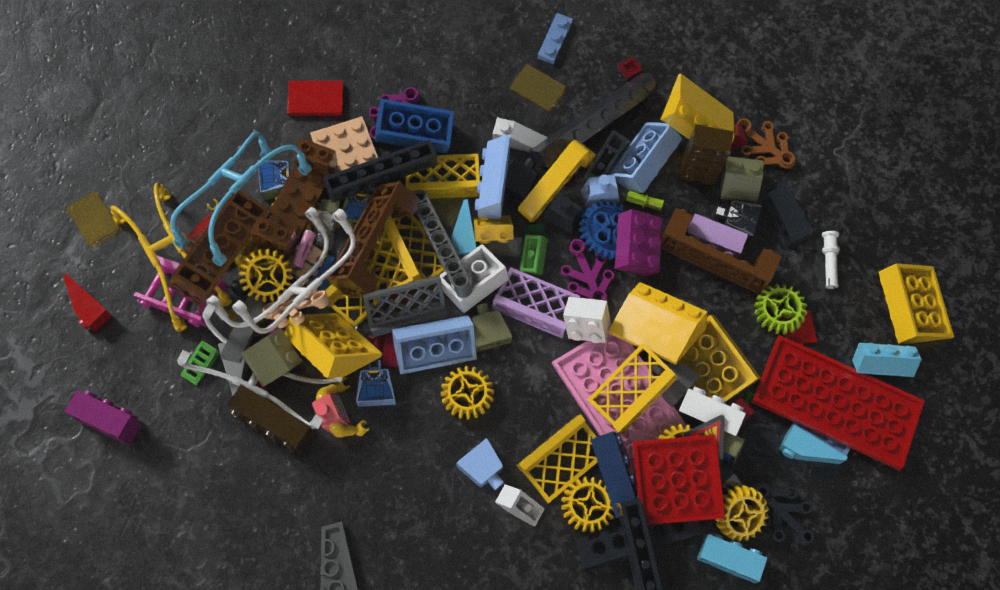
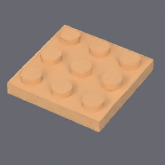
M362 116L310 133L314 143L336 151L338 166L334 173L378 158Z

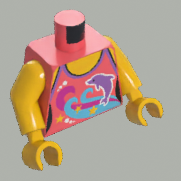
M343 377L340 382L337 381L335 384L318 390L316 401L312 402L316 415L323 418L321 423L323 429L335 437L352 436L355 433L358 436H363L369 430V428H363L367 423L364 420L355 427L351 424L337 391L343 392L350 387V385L345 386L343 384V381L347 378Z

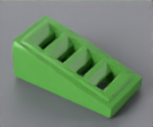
M201 341L189 359L188 364H197L200 367L210 369L220 353L214 347ZM204 351L209 352V353H210L209 357H208L207 355H205L203 352H204ZM201 357V358H203L204 360H206V362L203 363V362L199 361L198 359ZM184 368L180 376L196 386L206 374L191 370L198 374L195 378L189 374L191 369Z

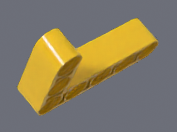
M573 140L520 204L517 211L531 223L534 222L580 166L589 168L597 155L581 142Z

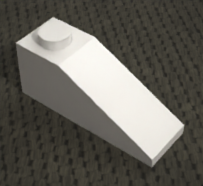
M497 118L492 140L504 135H510V148L530 152L531 149L548 137L515 121Z

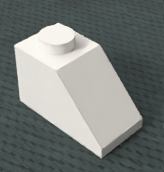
M504 485L495 501L507 512L532 526H536L544 511L541 505L522 490L508 485Z

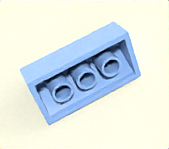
M646 122L608 175H615L616 183L627 190L644 193L670 155L677 148L682 140L681 136L667 123Z
M510 135L487 142V149L483 148L482 159L485 160V163L480 167V176L483 177L482 182H478L477 188L480 198L475 201V210H478V217L501 220L510 155Z
M468 315L392 329L400 374L477 360L474 325Z

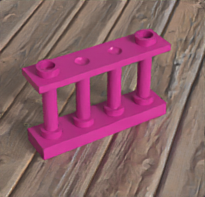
M157 256L161 262L160 266L164 275L173 274L180 265L177 262ZM157 273L147 293L143 295L135 292L134 296L139 300V304L146 308L152 306L169 313L165 296L162 301L153 299L161 284L159 273ZM223 279L217 284L226 293L229 286ZM169 288L172 299L176 291ZM183 297L178 308L173 306L176 316L188 320L190 324L196 327L200 325L208 327L202 317L207 302L203 308L198 306L195 314L185 311L190 303V300Z

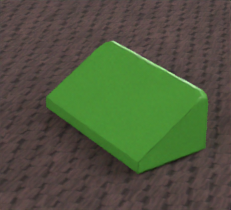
M525 235L520 266L521 272L536 275L543 274L548 243L546 237Z

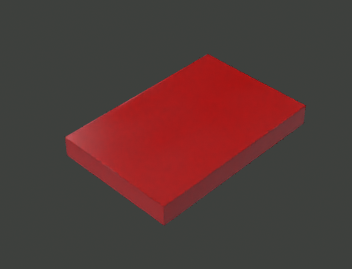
M289 81L288 116H343V81Z

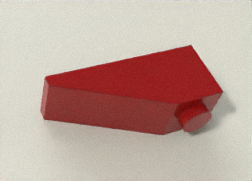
M65 273L63 278L75 315L80 318L78 323L86 330L90 327L96 332L112 315Z

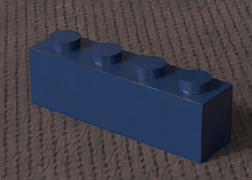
M612 431L590 440L615 516L618 518L616 502L638 498V494L634 487L637 485L633 473L630 474L628 466H630L627 454H623L621 448L624 446L620 434L617 435L616 432Z

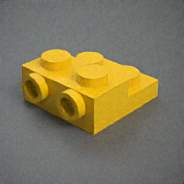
M510 215L501 216V220L473 217L475 242L479 241L481 244H487L490 241L498 240L500 243H506L514 239L513 223Z

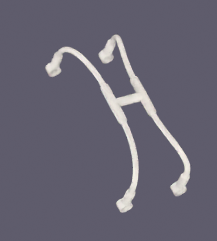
M310 207L305 212V215L323 235L324 249L322 255L304 276L302 275L278 297V300L272 306L253 319L247 311L246 305L238 300L232 308L245 322L237 323L228 318V314L216 296L212 295L207 299V304L215 306L214 310L221 320H224L232 327L243 328L250 326L254 331L261 334L272 331L352 254L356 239L353 228L346 219V213L342 209H338L333 213V218L341 224L345 232L350 236L351 244L347 253L306 288L302 286L322 264L329 249V238L324 229L325 226L318 217V211L313 207ZM293 294H298L292 301V304L270 326L259 328L255 324L269 315L280 304H284Z
M208 303L203 312L204 321L211 332L226 344L227 339L210 322L215 306ZM182 350L177 360L178 364L184 368L222 377L232 381L237 386L244 385L307 423L312 429H318L322 423L323 418L316 414L310 423L283 402L268 394L267 391L257 387L258 379L254 373L247 382L237 376L233 377L213 369L188 364L186 362L191 353ZM289 372L283 374V376L294 380L314 384L336 383L337 381L340 382L343 378L313 379Z

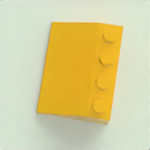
M678 74L661 120L688 139H690L696 124L734 131L733 112L684 75Z
M894 264L879 271L880 282L884 290L885 300L889 308L890 318L898 343L913 344L954 337L934 266Z
M639 282L629 293L608 333L637 347L644 343L656 356L676 365L706 329L707 311Z
M337 313L304 314L305 320L298 325L294 324L291 316L289 317V323L285 330L289 341L326 378L344 377L382 356V353Z
M715 315L707 317L706 329L679 361L700 375L692 384V389L695 386L707 391L706 396L712 398L713 395L725 399L724 403L761 379Z

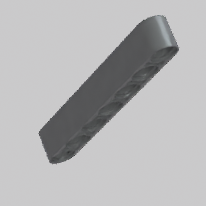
M415 190L412 193L420 199L415 213L455 294L460 298H466L472 293L469 277L427 194L423 190Z

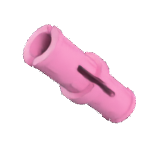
M304 231L300 244L295 248L296 253L290 264L291 267L302 270L307 255L311 253L310 248L316 237L314 232Z

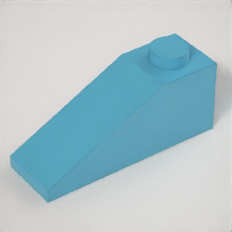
M468 199L463 201L451 237V243L460 260L476 249Z
M796 425L788 430L779 450L783 451L782 454L790 459L841 464L847 459V456Z

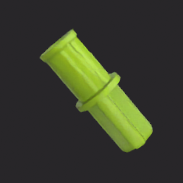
M629 191L626 197L627 202L641 205L642 208L648 207L661 211L664 200L649 197L648 194L643 195Z

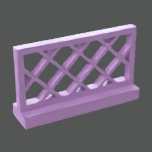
M510 267L507 273L509 280L501 285L493 300L492 309L499 310L502 314L563 338L566 331L565 322L558 320L555 314L565 311L566 306L562 301L563 298H580V296ZM511 275L519 277L521 282L512 284L510 280ZM534 283L538 289L530 292L527 284ZM523 286L526 293L517 296L514 288ZM511 290L514 297L508 299L501 295L504 291ZM551 290L555 293L556 297L547 299L544 292ZM541 293L544 300L535 303L532 295ZM529 297L531 305H522L520 299ZM558 300L562 308L553 310L550 303ZM546 304L549 312H539L537 307Z

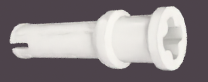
M836 231L822 233V238H824L822 252L825 255L826 288L828 289L838 288L837 254L840 248L837 244L839 232Z

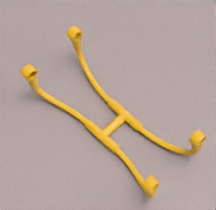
M155 183L154 197L156 206L163 221V226L169 235L164 239L150 245L146 236L142 234L128 215L114 205L110 209L117 225L127 221L138 235V240L159 273L173 326L177 332L186 329L187 325L184 319H180L175 314L167 280L160 266L161 262L155 253L171 243L174 244L175 238L171 232L170 221L167 220L160 200L166 201L170 199L171 194L162 184ZM175 245L178 253L185 258L187 255L185 247L180 249ZM216 286L215 291L218 293L221 306L226 307L230 305L232 299L229 294H226Z

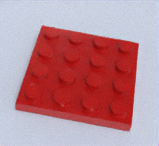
M716 434L632 442L638 498L641 499L647 525L725 518Z

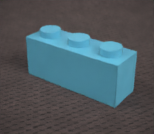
M859 343L852 359L857 373L906 377L915 376L922 360L916 347Z
M711 533V535L707 534L704 536L697 560L750 582L757 583L760 582L767 557L762 556V552L750 549L749 551L742 548L743 545L736 541L727 542L723 540V536Z

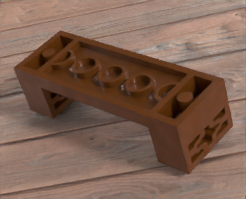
M300 138L297 147L304 153L306 161L312 170L306 176L301 174L298 170L300 164L297 152L293 151L295 165L266 218L258 216L250 231L254 246L264 250L270 249L272 253L276 250L277 255L281 256L283 254L287 259H290L310 220L305 215V212L310 207L316 209L325 191L323 177L334 174L338 166L335 150L304 138Z
M401 182L378 185L353 229L356 244L352 254L326 280L348 297L363 296V294L374 292L379 279L364 268L363 265L367 262L371 249L376 245L380 232L384 230L388 217L390 215L392 218L412 216L418 209L417 206L420 199ZM350 237L335 264L347 253L351 244Z
M238 190L224 204L214 226L215 243L218 244L221 253L226 256L227 261L222 266H218L213 262L212 258L214 255L210 249L208 226L172 274L168 287L203 308L206 300L213 294L218 282L250 239V231L258 216L266 218L270 209L243 191Z
M676 208L661 238V249L761 295V291L765 290L771 282L782 256L773 250L764 248L753 266H751L749 262L740 261L730 253L716 250L714 246L703 244L693 236H686L685 233L693 215L684 209Z

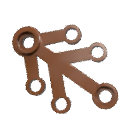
M743 118L737 122L741 123L742 127L745 128L744 133L760 145H744L740 150L742 157L747 158L751 154L771 153L775 157L765 158L758 156L756 160H762L763 167L765 165L778 164L781 168L790 169L794 166L795 156L788 150V135L785 132H779L776 136V142L780 144V151L775 147L772 130L774 125L772 122L765 121L761 127V130L765 133L766 140L751 129V122L748 119Z

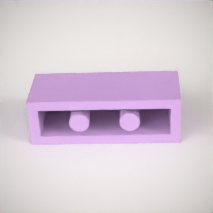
M695 214L686 236H693L699 242L710 244L716 250L730 253L734 258L738 259L748 234Z

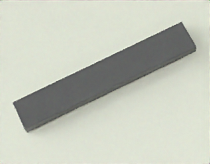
M282 271L280 274L276 273L274 278L279 281ZM268 276L267 281L271 280L272 282H275L271 279L272 277ZM262 277L259 284H261L263 280L266 281V279ZM266 282L258 290L271 292L273 291V285ZM256 293L248 296L245 305L253 319L263 313L262 310L269 303L270 296H266V302H263L262 295L259 296L258 300H255ZM239 315L236 322L243 323L245 321ZM250 326L243 328L233 327L220 354L221 359L240 364L243 359L241 353L248 348L255 331Z

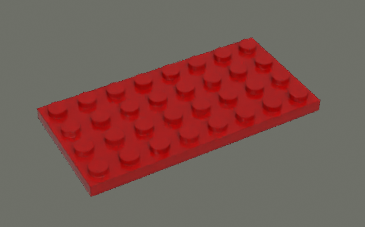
M778 335L752 399V403L899 471L904 467L925 401L867 374L857 373L856 369L781 335Z

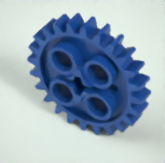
M609 200L604 204L602 201H599L597 205L594 203L591 207H588L585 211L586 213L581 216L582 220L579 224L582 227L579 231L584 234L580 238L586 239L584 245H590L588 251L590 252L594 249L595 256L601 253L602 259L607 255L609 260L614 257L616 258L618 224L615 220L618 221L619 214L629 211V209L623 211L622 204L616 207L615 201L612 205H610Z

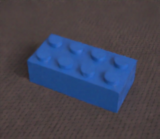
M381 99L374 141L410 147L430 139L435 152L446 154L451 141L454 111Z

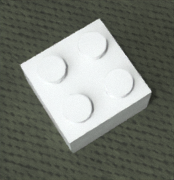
M568 297L563 314L568 339L606 343L609 334L608 330L611 327L607 301Z

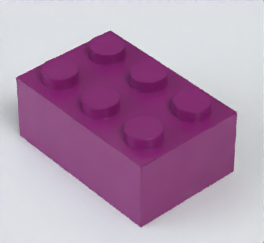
M632 209L618 215L615 269L645 277L659 273L662 234L661 217Z
M77 390L64 411L78 422L129 446L142 425L137 421L138 417L132 414L131 411L123 407L119 408L104 398L102 400L87 390L84 393Z

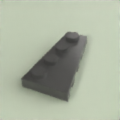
M343 522L323 526L321 529L320 590H358Z

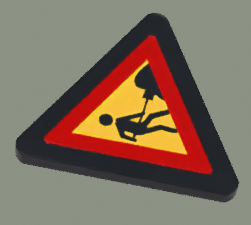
M721 414L686 431L684 437L716 434L718 459H723L725 416Z

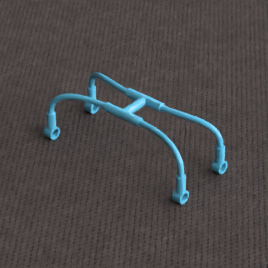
M258 131L253 132L237 153L230 157L208 179L204 186L182 202L173 212L170 225L171 232L175 238L174 244L180 249H183L188 244L187 239L182 236L178 226H176L178 214L211 185H215L223 176L235 180L236 182L229 188V191L217 205L211 217L208 230L210 249L214 255L212 260L218 266H222L227 261V258L221 253L218 244L215 243L214 226L224 204L244 186L262 164L282 151H296L300 164L298 170L301 174L308 175L312 168L307 163L304 153L295 145H284L272 151L269 149L266 139L263 138L262 134ZM257 136L262 150L260 152L262 159L254 166L252 165L243 175L231 171L230 169L236 164V160Z

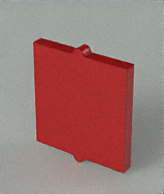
M806 310L807 315L804 316L805 321L800 323V328H795L792 333L788 330L787 334H783V337L801 345L816 343L817 338L810 310ZM780 318V321H789V320H791L790 318H789V319Z

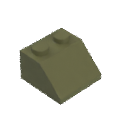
M728 157L721 173L720 199L757 203L763 178V161Z
M279 328L241 353L263 387L303 361L282 328Z

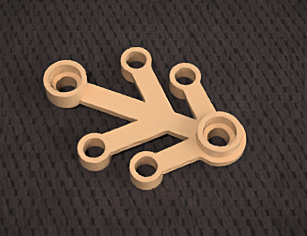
M316 289L308 297L309 300H304L289 313L295 325L301 324L305 320L302 312H298L297 309L310 306L322 309L329 304V297L325 291L318 292ZM293 294L284 304H280L267 315L265 319H274L276 321L281 313L292 304V301L298 294ZM275 302L267 304L262 311H266ZM286 317L278 325V328L288 325L289 321Z

